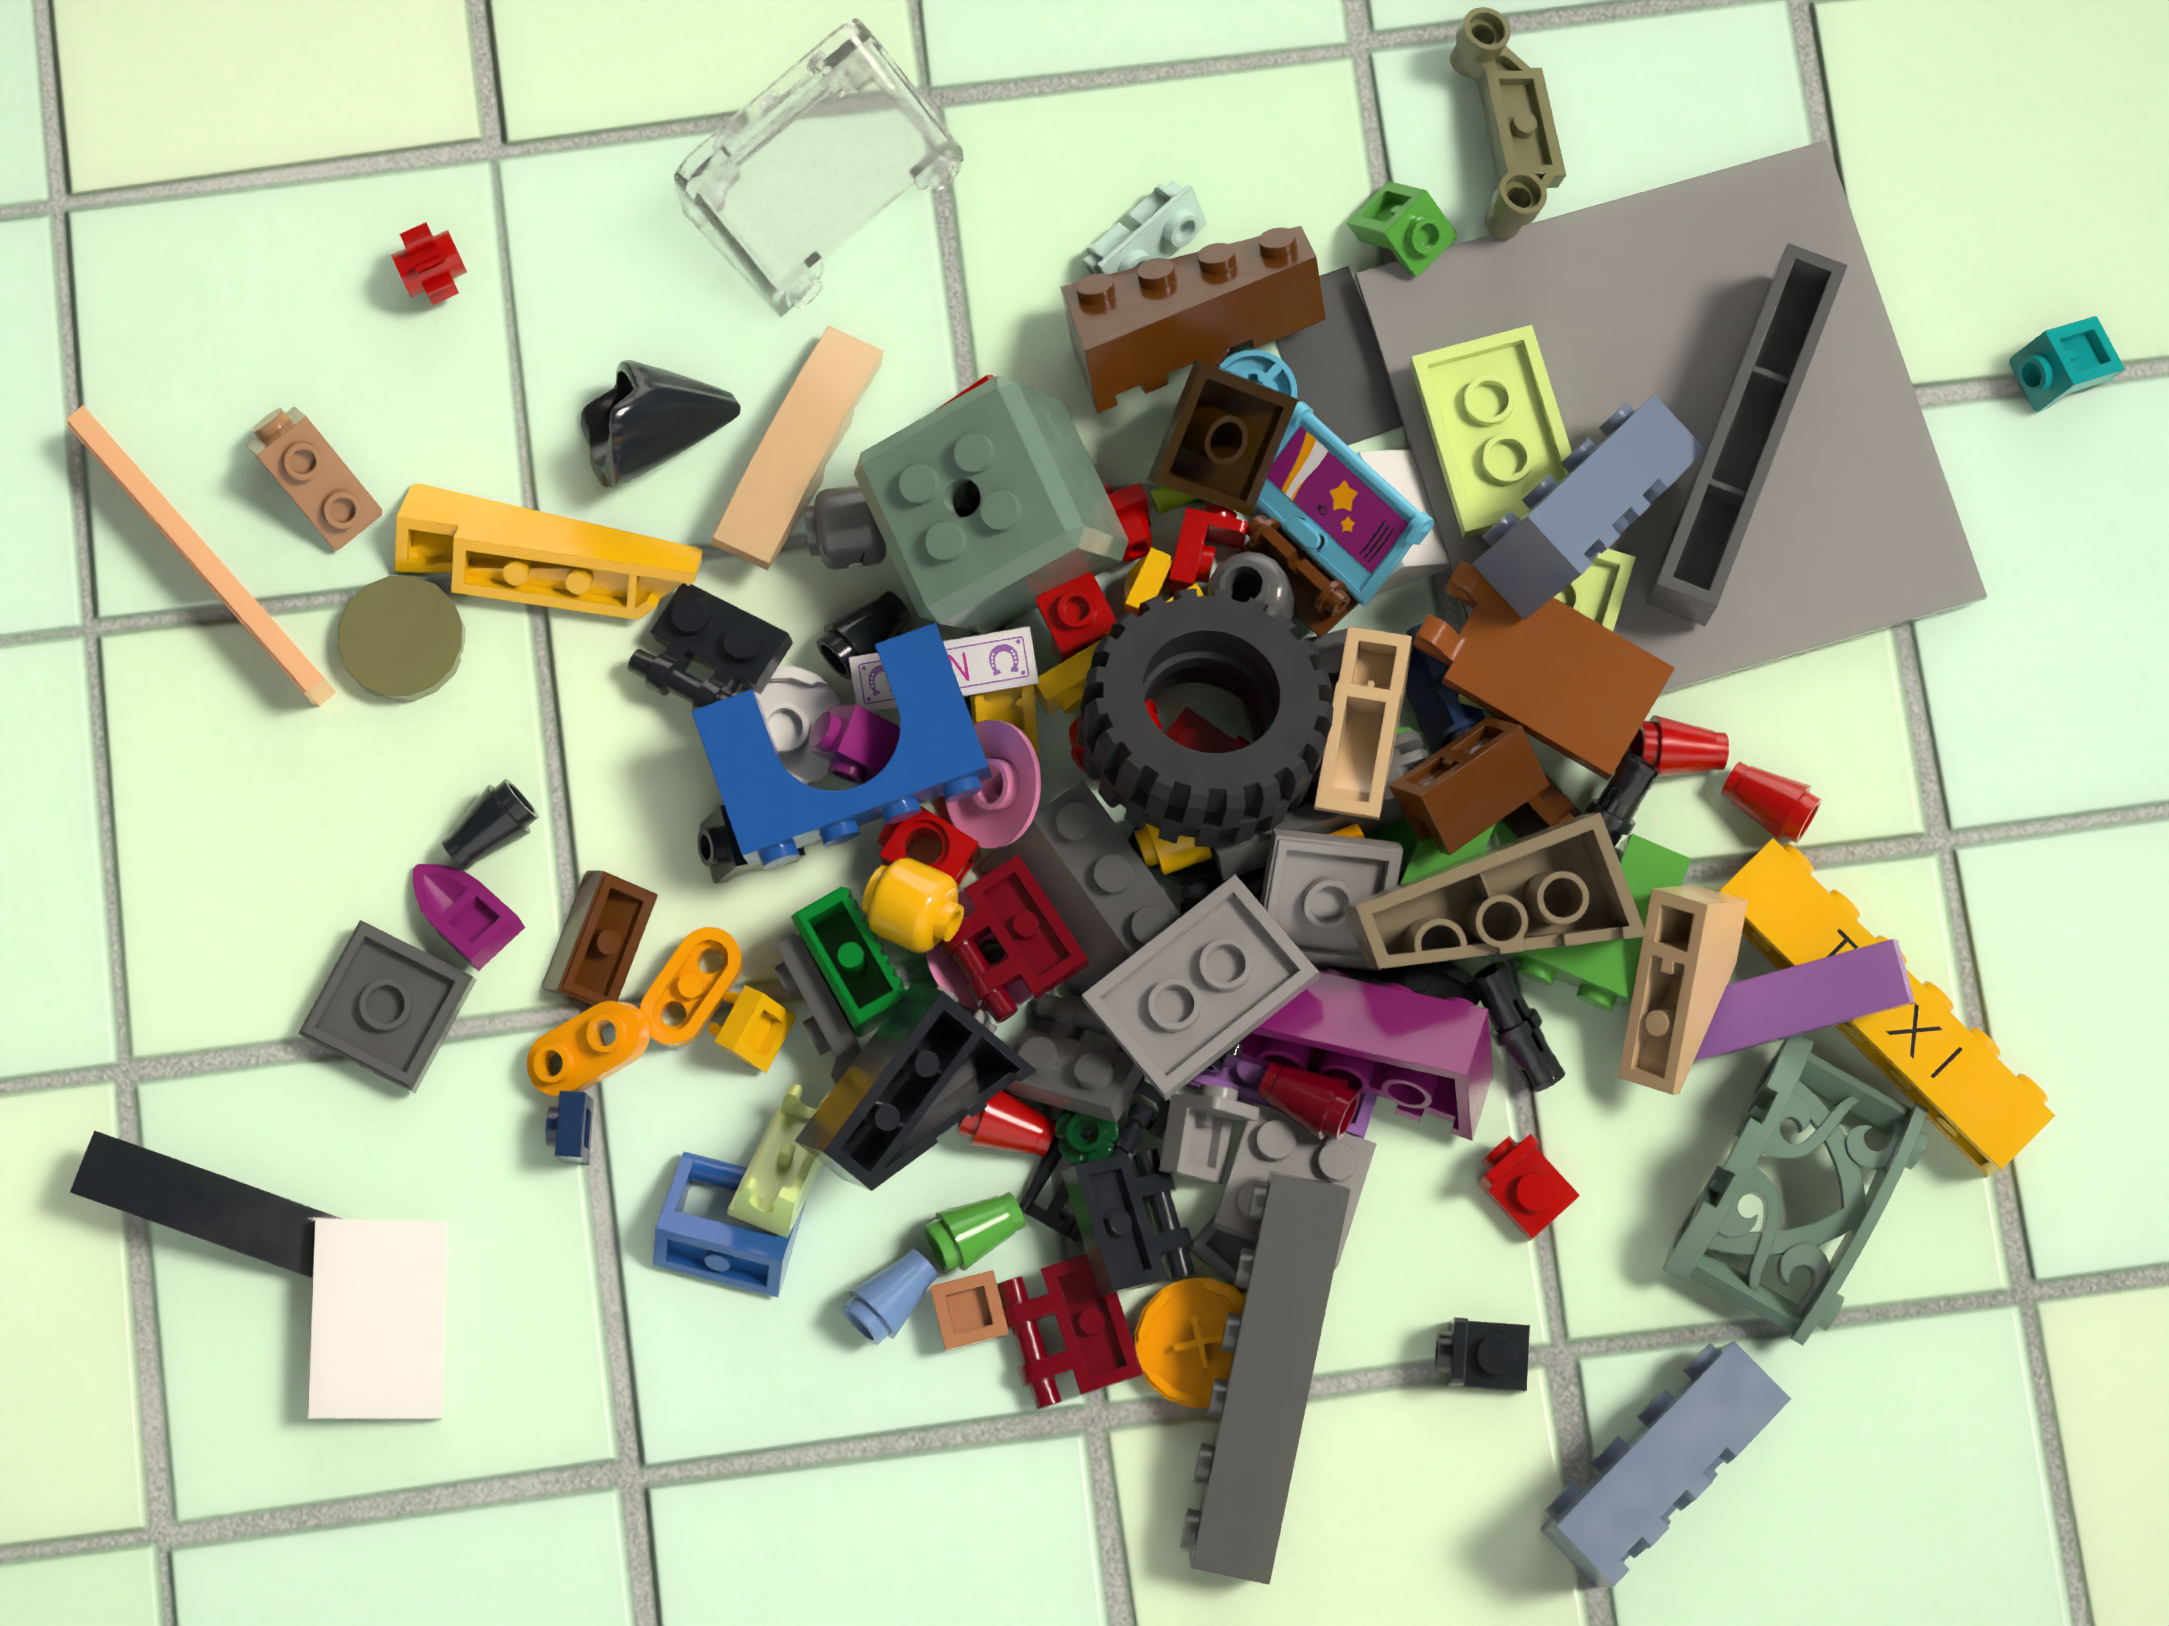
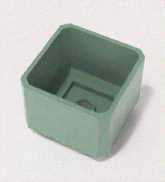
M995 376L860 453L854 476L918 616L939 624L983 634L992 633L1038 608L1036 605L1038 595L1087 573H1092L1096 576L1122 562L1129 541L1064 402L1000 376ZM973 481L980 491V504L977 510L970 516L960 517L954 509V494L962 484Z

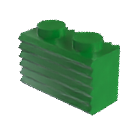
M841 886L795 912L791 918L859 1038L880 1027L907 989L904 988L902 978L898 977L896 968L891 965L889 956L885 955L883 945L879 944L877 935L870 929L864 912L860 910L857 900L853 898L851 889Z

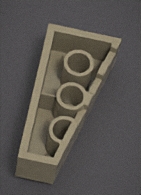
M1601 812L1579 815L1343 906L1365 966L1376 969L1647 936Z

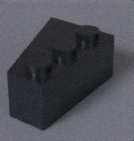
M912 983L795 1139V1142L842 1180L873 1191L937 1144L936 1138L966 1116L974 1117L988 1106L986 1101L1012 1082L1023 1081L1034 1073L1036 1069L944 991Z

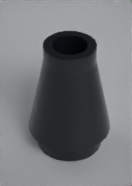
M886 591L874 601L825 625V634L817 640V647L829 666L841 677L849 680L852 678L849 657L878 653L875 644L894 638L899 630L911 620V614L896 594Z
M504 779L496 787L490 784L486 787L453 832L441 843L450 857L462 869L467 871L476 862L530 834L529 826L539 816L521 791L509 780Z

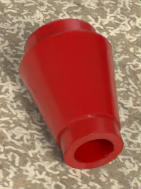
M1653 715L1649 721L1642 723L1630 744V753H1634L1656 766L1661 771L1659 777L1724 770L1729 756V740L1725 732H1715L1711 729Z
M1740 761L1729 774L1721 791V795L1730 799L1734 805L1778 841L1785 837L1794 843H1798L1801 840L1822 802L1821 798L1810 793L1811 785L1753 766L1750 767Z
M1003 1090L986 1101L988 1106L974 1117L966 1116L958 1122L956 1134L970 1138L969 1145L1030 1155L1033 1153L1041 1157H1045L1049 1149L1056 1125V1120L1045 1117L1043 1113Z

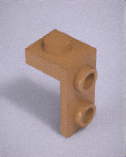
M295 406L286 413L282 408L276 409L253 427L252 433L256 437L247 443L246 447L260 464L272 474L333 549H341L381 517V507L308 417Z

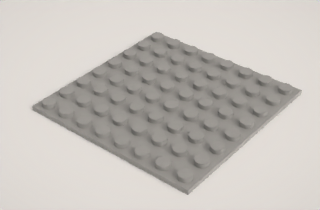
M1826 140L1522 226L1517 235L1509 239H1501L1491 234L1449 246L1419 276L1407 273L1399 261L1360 271L1355 275L1453 575L1461 560L1472 565L1490 545L1482 538L1486 533L1462 538L1409 365L1412 356L1532 325L1572 452L1587 438H1590L1596 446L1602 442L1607 436L1599 427L1626 402L1636 410L1654 394L1699 443L1706 448L1771 277L1787 244H1793L1848 265L1718 606L1706 626L1646 604L1703 454L1668 489L1651 502V506L1620 533L1621 536L1608 548L1636 557L1613 632L1675 668L1660 694L1983 601L1987 598L1983 582ZM1461 603L1467 620L1473 608Z

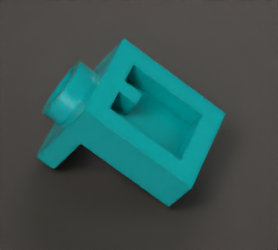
M2097 316L2045 330L2009 360L2016 378L2036 412L2048 409L2069 393L2109 382L2125 370Z

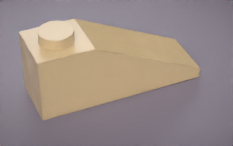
M1696 885L1652 888L1645 924L1647 936L1643 937L1618 1078L1671 1095L1680 1094L1737 963L1748 900Z

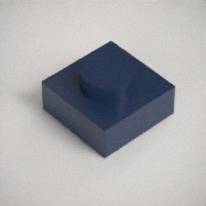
M560 1091L558 1108L549 1107L546 1145L555 1147V1157L562 1163L589 1165L594 1100L586 1092Z

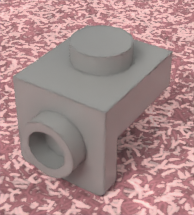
M1200 1085L1198 1095L1173 1094L1170 1100L1159 1171L1203 1183L1223 1184L1233 1120L1258 1121L1260 1108L1238 1102L1237 1090L1216 1085Z

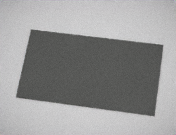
M1349 266L1320 275L1326 320L1277 339L1276 342L1284 362L1291 369L1295 377L1299 402L1304 401L1312 408L1313 415L1348 446L1403 427V423L1366 309Z

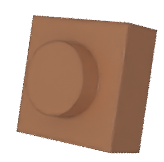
M993 1270L930 1286L946 1352L1010 1336Z

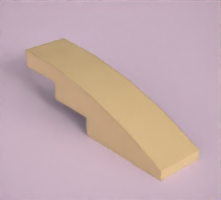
M830 326L826 328L769 425L712 537L711 545L767 571L769 570L805 512V507H808L821 486L826 465L852 425L854 410L881 367L883 350Z

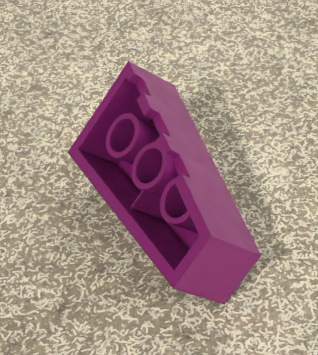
M1336 970L1320 971L1317 981L1238 1043L1243 1046L1242 1060L1268 1068L1272 1062H1276L1282 1066H1290L1345 1079L1348 1081V1088L1360 1094L1368 1090L1374 1092L1375 1095L1397 1103L1394 1114L1420 1122L1423 1112L1453 1122L1451 1134L1473 1141L1493 1078L1488 1009L1477 1007L1474 1003L1463 998L1449 997L1441 999L1414 993L1409 988L1399 984L1387 983L1377 985L1351 979L1346 974Z

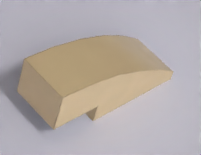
M1348 626L1339 681L1336 682L1332 704L1334 708L1332 726L1324 750L1314 806L1315 810L1375 820L1380 819L1410 665L1412 636Z

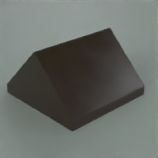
M1195 359L1147 479L1251 517L1299 399L1212 363Z

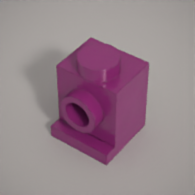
M857 704L829 705L827 711L822 713L813 725L809 737V743L812 746L810 752L830 761L827 770L833 775L862 785L879 774L890 761L898 744L900 726Z

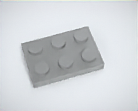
M1235 874L1082 994V999L1166 1101L1319 979V972Z

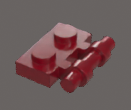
M1019 854L964 888L966 896L976 911L962 919L957 933L950 941L941 940L937 944L947 959H955L970 982L967 991L976 1005H985L997 1024L1006 1021L1018 1011L1017 1006L1006 991L1012 984L1022 979L1036 1000L1090 965L1089 959ZM991 932L1007 959L993 968L990 967L975 944L979 938Z
M1087 1254L1041 1268L1048 1291L1046 1295L1029 1299L1022 1276L997 1284L1005 1307L1003 1311L1008 1330L1012 1329L1023 1364L1017 1367L1022 1386H1030L1037 1410L1062 1402L1054 1377L1071 1371L1074 1373L1081 1396L1143 1376L1118 1294L1099 1297ZM1055 1315L1066 1351L1047 1356L1037 1321Z

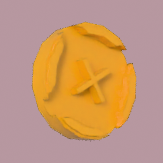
M1210 1277L1182 1279L1160 1289L1143 1308L1134 1333L1135 1349L1146 1382L1165 1400L1189 1409L1208 1408L1214 1378L1226 1380L1231 1353L1220 1351L1225 1321L1228 1312L1240 1314L1244 1296L1234 1286Z

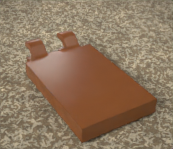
M1461 560L1448 581L1444 592L1455 600L1472 607V613L1459 634L1443 620L1428 614L1412 645L1423 653L1450 666L1441 682L1443 685L1501 719L1521 725L1525 733L1608 781L1675 668L1554 597L1526 620H1523L1474 566Z

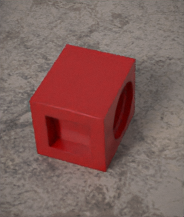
M921 805L922 811L918 815L902 822L885 825L877 840V844L883 847L879 854L882 865L890 866L896 860L908 858L907 851L915 840L924 837L933 838L942 845L943 851L941 856L928 866L951 876L959 888L981 855L978 841Z

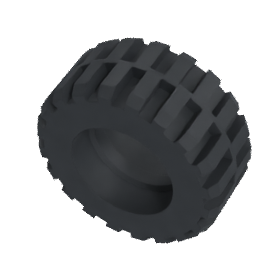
M1194 588L1177 590L1174 593L1173 601L1165 603L1162 596H1155L1140 603L1137 617L1132 612L1124 613L1112 624L1110 636L1101 638L1093 653L1090 669L1087 671L1079 709L1077 737L1078 744L1084 748L1082 763L1088 778L1092 780L1101 778L1098 794L1111 808H1115L1119 804L1125 807V821L1139 830H1143L1146 823L1160 829L1158 839L1177 844L1179 836L1195 838V847H1215L1218 837L1228 836L1230 843L1237 844L1251 840L1257 824L1262 831H1270L1282 823L1287 810L1297 809L1307 795L1311 780H1314L1332 726L1334 708L1329 703L1332 687L1328 673L1323 669L1317 670L1321 656L1312 642L1307 639L1299 642L1296 639L1299 627L1285 615L1281 614L1276 620L1266 613L1267 604L1251 597L1247 604L1232 600L1231 591L1213 589L1211 596H1197V589ZM1204 683L1217 686L1237 696L1251 709L1261 726L1263 736L1251 745L1232 752L1206 753L1189 749L1173 741L1158 728L1149 715L1145 702L1157 692L1177 684Z

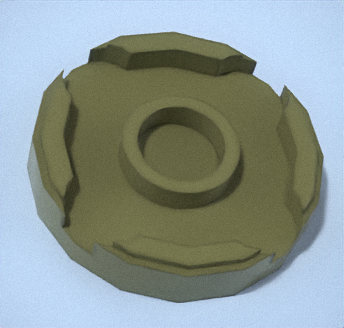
M388 576L366 585L348 602L338 624V651L347 672L368 693L378 697L382 696L387 699H397L398 701H415L435 693L455 675L461 662L460 657L465 643V626L457 606L436 584L416 576Z

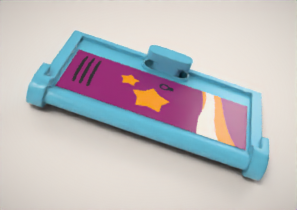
M1304 401L1297 403L1255 507L1268 519L1276 518L1281 523L1282 532L1331 578L1342 580L1346 584V592L1364 607L1378 592L1412 545L1421 544L1435 522L1426 512H1420L1314 416L1313 409ZM1320 535L1324 537V545L1321 549L1318 548L1321 544Z

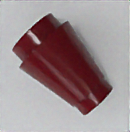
M1272 1062L1260 1083L1258 1098L1269 1102L1271 1106L1318 1139L1322 1140L1327 1135L1333 1139L1340 1140L1355 1115L1360 1093L1348 1088V1081L1345 1079L1290 1066H1282Z

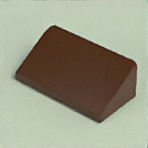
M586 871L543 980L542 989L590 1007L605 1001H618L658 894L605 871Z

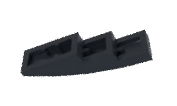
M95 1130L70 1190V1193L310 1278H313L315 1219H342Z

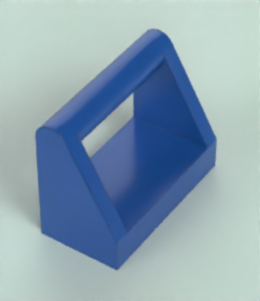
M684 1151L655 1228L653 1265L778 1298L786 1276L805 1203L788 1239L780 1235L775 1237L683 1213L692 1180L737 1191L747 1170V1167Z

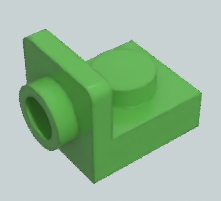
M1387 181L1346 222L1359 241L1391 249L1407 273L1419 276L1457 237L1456 231L1427 190Z

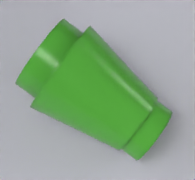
M1007 1192L999 1197L994 1196L936 1212V1220L924 1225V1232L937 1262L947 1273L957 1267L962 1271H966L1014 1235L1016 1231L1026 1227V1223L1016 1199L1010 1192Z

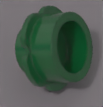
M1066 1110L1061 1113L1055 1125V1135L1060 1139L1058 1149L1065 1159L1074 1164H1080L1082 1161L1090 1162L1108 1158L1113 1153V1142H1116L1119 1138L1118 1123ZM1085 1127L1091 1128L1093 1131V1136L1088 1140L1083 1139L1080 1135L1081 1130Z

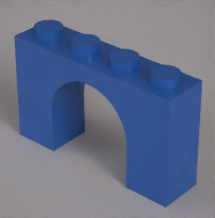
M936 622L875 644L899 711L900 734L895 752L885 768L874 778L857 787L837 791L822 790L806 785L792 776L781 762L761 703L753 689L691 711L741 854L750 866L761 862L763 869H770L787 864L800 856L797 850L800 847L822 840L824 847L847 842L861 834L858 826L883 818L887 825L905 821L922 811L919 805L921 803L943 795L946 802H955L968 798L983 789L981 781L992 778Z

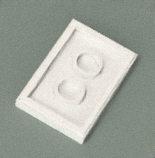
M315 1219L308 1419H442L448 1221Z

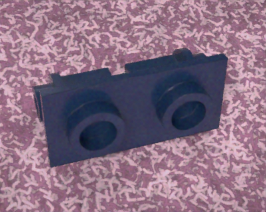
M1423 623L1406 631L1408 636H1412V643ZM1412 645L1405 693L1431 755H1433L1485 719L1482 709L1460 703L1458 700L1459 693L1441 683L1450 666L1423 653Z

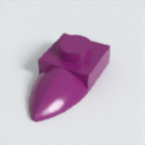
M417 864L413 868L414 893L422 913L439 936L478 972L526 928L517 914L479 880L468 873L439 864Z

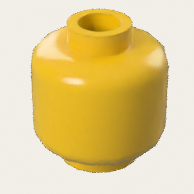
M911 858L896 860L890 866H880L870 878L862 900V909L868 914L870 929L877 936L915 953L930 951L941 940L950 941L957 933L964 915V907L957 903L958 886L955 880L948 874Z

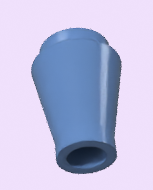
M910 1249L901 1259L849 1291L851 1299L842 1306V1311L850 1323L867 1340L875 1345H879L887 1336L892 1339L896 1337L928 1287L939 1275L932 1264L915 1249Z

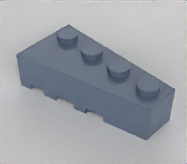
M1655 394L1636 410L1628 402L1622 405L1599 427L1607 436L1602 442L1596 446L1590 438H1587L1560 463L1567 470V475L1557 482L1549 474L1522 499L1529 510L1520 519L1510 511L1482 537L1490 547L1472 565L1523 620H1526L1581 576L1592 565V561L1608 549L1621 536L1620 533L1640 517L1651 506L1650 503L1668 489L1706 451Z
M1735 1341L1724 1345L1719 1351L1711 1343L1708 1344L1683 1369V1372L1690 1380L1673 1397L1665 1389L1662 1390L1637 1415V1418L1644 1426L1627 1443L1619 1435L1615 1437L1591 1461V1464L1598 1472L1581 1489L1571 1482L1545 1507L1544 1510L1552 1519L1541 1531L1597 1588L1614 1587L1630 1570L1623 1562L1629 1556L1634 1559L1646 1548H1651L1669 1529L1668 1526L1671 1520L1668 1517L1676 1509L1682 1511L1693 1501L1697 1500L1717 1477L1718 1473L1715 1469L1723 1461L1728 1464L1734 1460L1791 1400Z

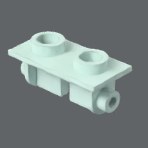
M1171 181L1167 186L1163 184L1157 185L1151 194L1128 213L1131 222L1139 228L1132 233L1118 222L1099 240L1087 247L1089 255L1082 260V263L1090 274L1108 275L1139 267L1143 262L1151 259H1169L1181 247L1189 244L1196 234L1208 224L1193 187L1187 184L1182 188L1176 181Z

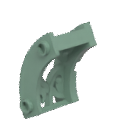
M1798 1035L1783 1041L1762 1073L1748 1107L1734 1135L1738 1136V1139L1730 1150V1154L1723 1165L1724 1168L1716 1166L1694 1206L1676 1232L1662 1269L1686 1282L1689 1276L1693 1277L1792 1334L1791 1340L1803 1346L1816 1326L1827 1331L1834 1322L1845 1298L1838 1294V1291L1877 1225L1904 1168L1906 1167L1911 1170L1916 1165L1928 1144L1930 1136L1921 1131L1928 1108L1916 1102L1913 1108L1910 1109L1810 1053L1814 1042L1802 1035ZM1817 1096L1835 1105V1107L1829 1111ZM1846 1113H1849L1869 1125L1857 1126L1845 1134L1839 1123ZM1788 1119L1795 1122L1798 1127V1133L1804 1131L1809 1122L1815 1130L1806 1140L1793 1145L1783 1139L1780 1133V1126L1783 1120ZM1872 1127L1888 1135L1884 1148L1879 1152L1872 1151L1864 1142V1134ZM1824 1143L1838 1178L1841 1209L1815 1223L1777 1231L1781 1215L1779 1196L1770 1179L1760 1169L1755 1167L1760 1156L1774 1160L1798 1159L1816 1150ZM1860 1168L1877 1170L1866 1195ZM1744 1195H1755L1763 1203L1764 1216L1760 1232H1749L1755 1226L1758 1214L1752 1218H1745L1738 1211V1203ZM1845 1234L1831 1260L1828 1261L1826 1255L1817 1246ZM1706 1249L1730 1255L1752 1256L1746 1275L1705 1252ZM1781 1255L1777 1263V1275L1784 1286L1789 1285L1790 1274L1795 1267H1804L1810 1272V1287L1799 1304L1759 1283L1768 1256Z

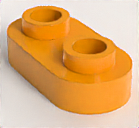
M704 927L691 932L681 942L643 997L640 1010L648 1021L650 1037L658 1044L666 1047H682L693 1042L702 1033L718 1010L727 992H730L738 981L743 969V956L737 942L729 933L715 927ZM708 953H718L723 958L721 968L711 974L701 971L700 961L703 956ZM673 1005H680L686 1010L685 1020L678 1026L666 1025L663 1021L666 1009Z
M618 1001L598 1003L542 1035L533 1043L527 1057L529 1078L539 1091L550 1096H559L560 1091L582 1092L634 1063L643 1055L650 1037L648 1021L642 1011L633 1004ZM609 1022L614 1025L616 1030L615 1039L610 1045L603 1038V1029ZM556 1052L561 1056L563 1062L562 1069L557 1075L550 1068V1060Z

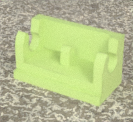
M797 1084L788 1088L782 1100V1105H778L727 1211V1215L787 1239L823 1165L795 1142V1139L818 1110L808 1107L801 1102L802 1088ZM827 1093L824 1096V1098L820 1102L819 1107L822 1105V1103L825 1101V1099L828 1097L830 1093Z

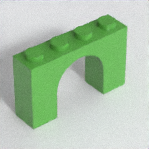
M1496 824L1452 855L1441 853L1432 837L1422 842L1416 835L1397 885L1486 852L1489 839ZM1631 834L1620 842L1616 854L1645 929L1652 888L1681 886L1692 859L1635 834ZM1643 937L1526 950L1500 955L1519 962L1516 970L1519 974L1550 986L1553 985L1556 978L1579 988L1576 997L1581 1001L1603 1010L1612 1011L1614 1004L1624 1007L1632 1001ZM1495 954L1478 957L1493 960Z

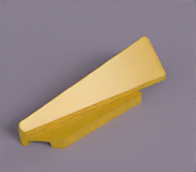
M413 484L396 516L394 571L452 573L451 593L639 620L654 610L661 598L683 583L689 586L695 582L702 562L703 551L700 548L424 484Z

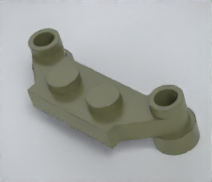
M1479 7L1471 10L1458 28L1456 45L1450 54V63L1457 73L1465 77H1473L1477 81L1499 184L1492 193V206L1486 213L1485 224L1494 236L1501 239H1509L1516 236L1522 226L1528 225L1535 220L1546 203V189L1558 188L1566 177V171L1542 68H1530L1506 46L1510 39L1511 31L1507 20L1502 14L1491 8Z

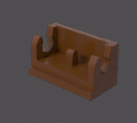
M1487 717L1391 783L1389 788L1393 796L1397 797L1418 838L1424 842L1432 837L1441 853L1452 855L1546 789L1550 784L1523 727L1518 724Z

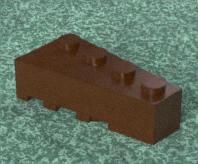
M1302 226L1272 228L1257 237L1230 244L1214 243L1203 247L1198 252L1171 259L1155 258L1143 262L1139 267L1108 275L1091 274L1083 277L1076 283L1060 286L1072 348L1097 414L1118 406L1116 395L1140 385V389L1147 394L1168 385V373L1194 364L1195 359L1217 365L1224 362V357L1229 353L1231 347L1243 343L1248 347L1256 349L1326 320L1317 257Z

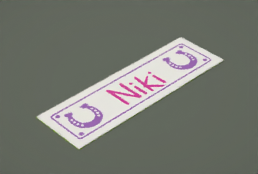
M1030 627L943 641L963 696L1039 683ZM878 653L849 657L856 704L870 712L896 708L897 704Z

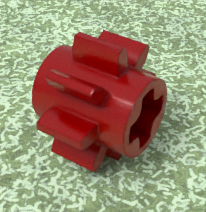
M427 222L400 233L399 235L405 249L391 254V257L410 297L426 291L432 305L459 294L453 279L468 272L449 231L446 230L433 236Z

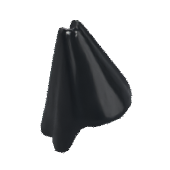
M632 360L621 361L617 367L614 388L583 408L580 425L589 444L590 463L595 476L603 487L615 489L646 474L721 429L739 416L741 406L734 395L724 389L665 369Z

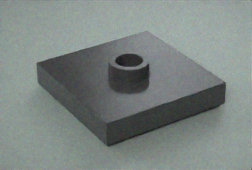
M360 920L298 1034L415 1094L472 990L476 979L446 962Z

